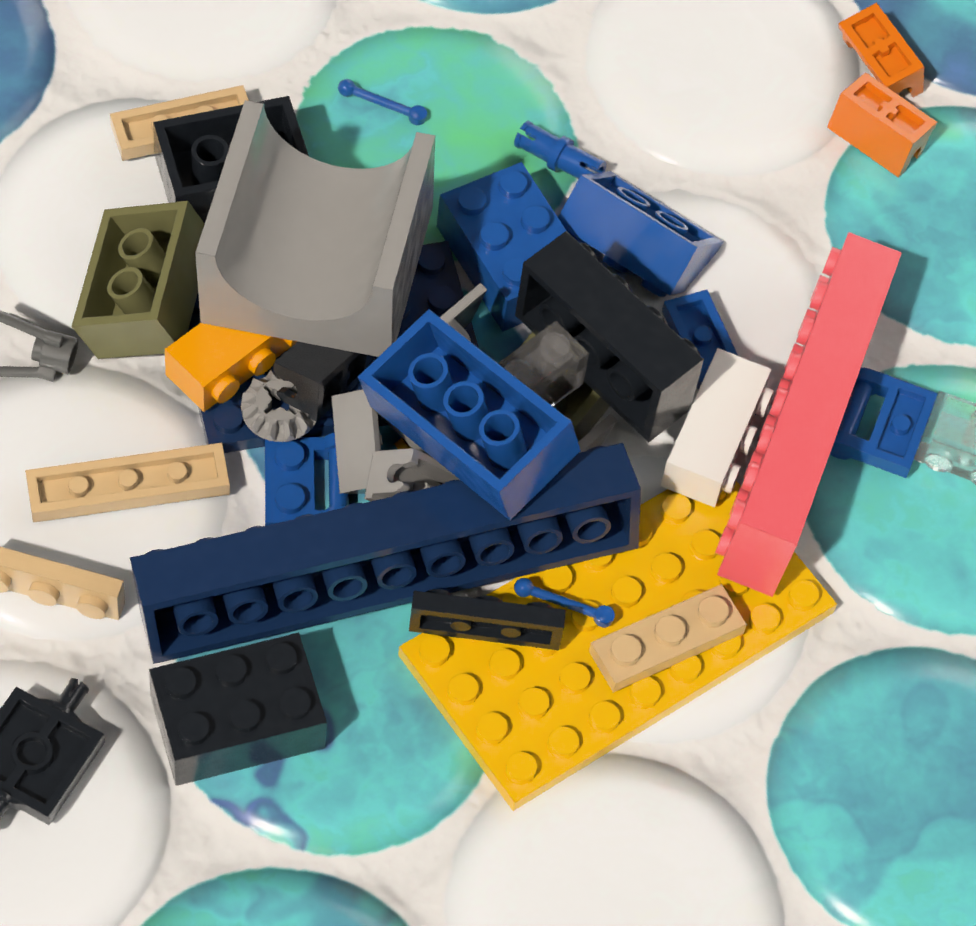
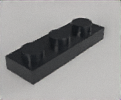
M430 589L425 592L414 590L409 631L559 650L566 610L556 609L542 602H531L524 605L503 602L497 597L487 595L470 598L454 596L450 592L441 589Z

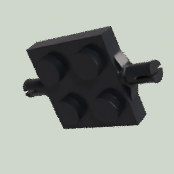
M71 678L57 701L37 698L16 686L1 707L0 819L6 810L11 808L22 810L50 825L104 745L105 734L83 723L74 712L84 696L89 692V688L82 681L78 685V679Z

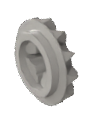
M270 370L264 378L259 380L253 378L250 387L243 393L241 403L242 417L248 428L263 439L274 442L296 440L307 434L313 428L316 421L309 419L307 413L290 405V410L288 411L282 407L277 408L275 411L271 410V398L275 397L281 401L276 394L278 390L286 387L297 393V389L293 383L284 381Z

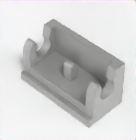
M363 389L331 396L339 491L342 494H365L373 451H381V445H383L382 435L379 433L378 412L370 407Z
M414 448L373 451L364 499L375 501L392 497L400 492H413L439 486L447 481L460 479L433 457Z

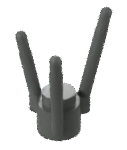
M0 310V322L36 337L31 360L39 362V367L0 366V377L40 378L53 382L56 372L66 375L70 373L78 349V338L51 330L48 331Z

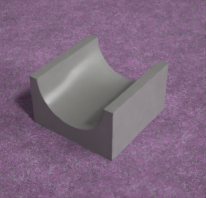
M245 100L195 252L201 323L379 357L397 340L432 213L436 135L416 132L413 146L408 153L399 160L385 166L366 169L339 167L313 159L293 148L271 126L265 113L264 104Z

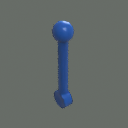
M344 79L338 84V91L343 96L354 95L409 116V121L414 125H422L426 121L427 110L423 106L415 105L410 108L358 88L350 79Z
M520 578L514 584V591L520 597L531 595L594 618V622L599 627H609L613 623L615 613L609 606L603 605L598 608L588 606L533 586L532 581L528 578Z

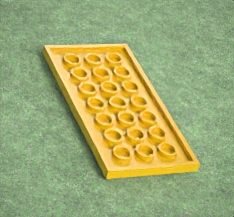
M737 481L731 494L725 491L721 492L715 508L667 489L640 505L639 547L637 549L516 577L487 594V596L497 597L503 602L524 605L531 602H542L551 605L553 608L566 610L559 650L421 633L399 646L398 656L513 811L834 613L837 603L795 552L773 597L717 575L724 556L716 554L715 551L730 518L729 514L737 493L741 488ZM520 578H528L532 581L533 586L594 608L603 605L609 606L615 613L613 623L609 627H599L594 622V618L531 595L520 597L514 591V584ZM723 585L747 624L744 634L612 692L589 653L591 642L716 586Z

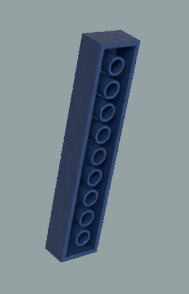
M623 443L606 447L596 446L578 453L511 520H508L461 480H451L435 487L413 492L404 491L392 497L366 503H352L344 508L315 515L305 514L285 522L267 526H253L242 532L216 538H202L195 543L165 550L155 549L143 555L130 557L141 618L153 664L411 603L414 590L425 592L430 589H441L453 593L637 549L639 547L641 487Z

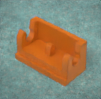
M877 2L839 23L843 41L849 48H854L879 82L896 94H899L905 88H907L913 98L923 93L924 65Z
M865 72L840 94L827 128L899 178L906 171L912 156L916 159L919 158L932 130L937 125V121Z

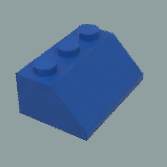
M611 171L581 175L558 216L566 231L579 243H585L589 247L592 246L605 255L603 261L610 267L623 273H627L630 270L643 279L641 285L660 297H665L667 294L672 296L683 293L718 252L724 242Z

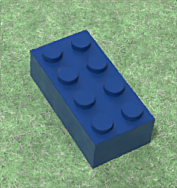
M429 309L358 376L370 407L508 520H511L581 451L571 420Z

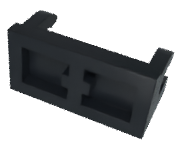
M297 342L274 362L273 371L275 375L284 381L293 383L297 393L289 388L282 387L276 394L284 403L307 413L309 419L317 422L332 408L331 396L348 393L360 383L358 376L370 365L371 355Z

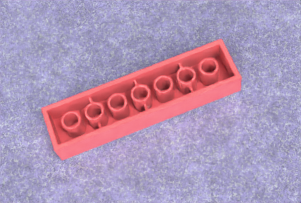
M848 232L841 250L832 246L822 271L823 274L829 275V278L820 275L810 299L809 307L815 309L816 312L807 309L797 334L796 342L799 344L794 343L784 368V375L773 397L770 412L759 434L756 449L745 471L742 486L731 508L730 518L717 545L715 553L724 556L717 573L718 576L773 597L800 539L902 252Z

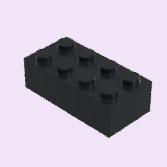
M565 231L523 262L515 316L648 443L690 411L704 358L700 356L697 347L690 340L681 338L665 323L663 316L657 309L644 304L631 291L628 283L620 275L612 274L601 264L588 245L582 242L579 243Z

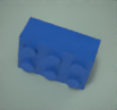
M522 162L440 194L436 227L445 241L449 242L451 251L473 286L476 287L481 283L487 289L482 300L503 332L522 324L515 316L523 262L564 233L566 229Z

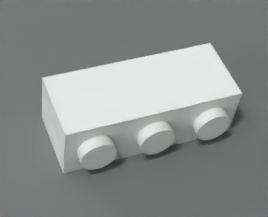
M717 348L666 462L661 487L714 508L722 491L731 494L741 470V466L734 464L739 452L748 455L758 428L751 426L755 414L761 417L765 416L774 390L766 387L772 369Z

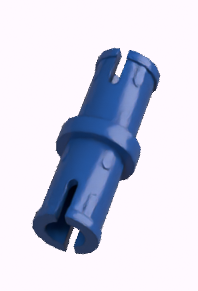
M526 121L520 129L535 140H531L520 133L516 135L515 147L523 149L547 162V168L554 172L562 170L579 179L581 175L593 173L586 168H590L597 173L605 172L606 161L575 147L572 139L566 136L558 138L534 125L531 121Z

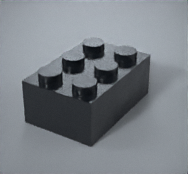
M284 96L257 102L264 104L266 116L278 135L293 148L309 156L290 97ZM243 105L153 122L154 156L168 203L189 201L204 223Z
M299 633L149 669L150 697L175 786L325 749L327 721Z

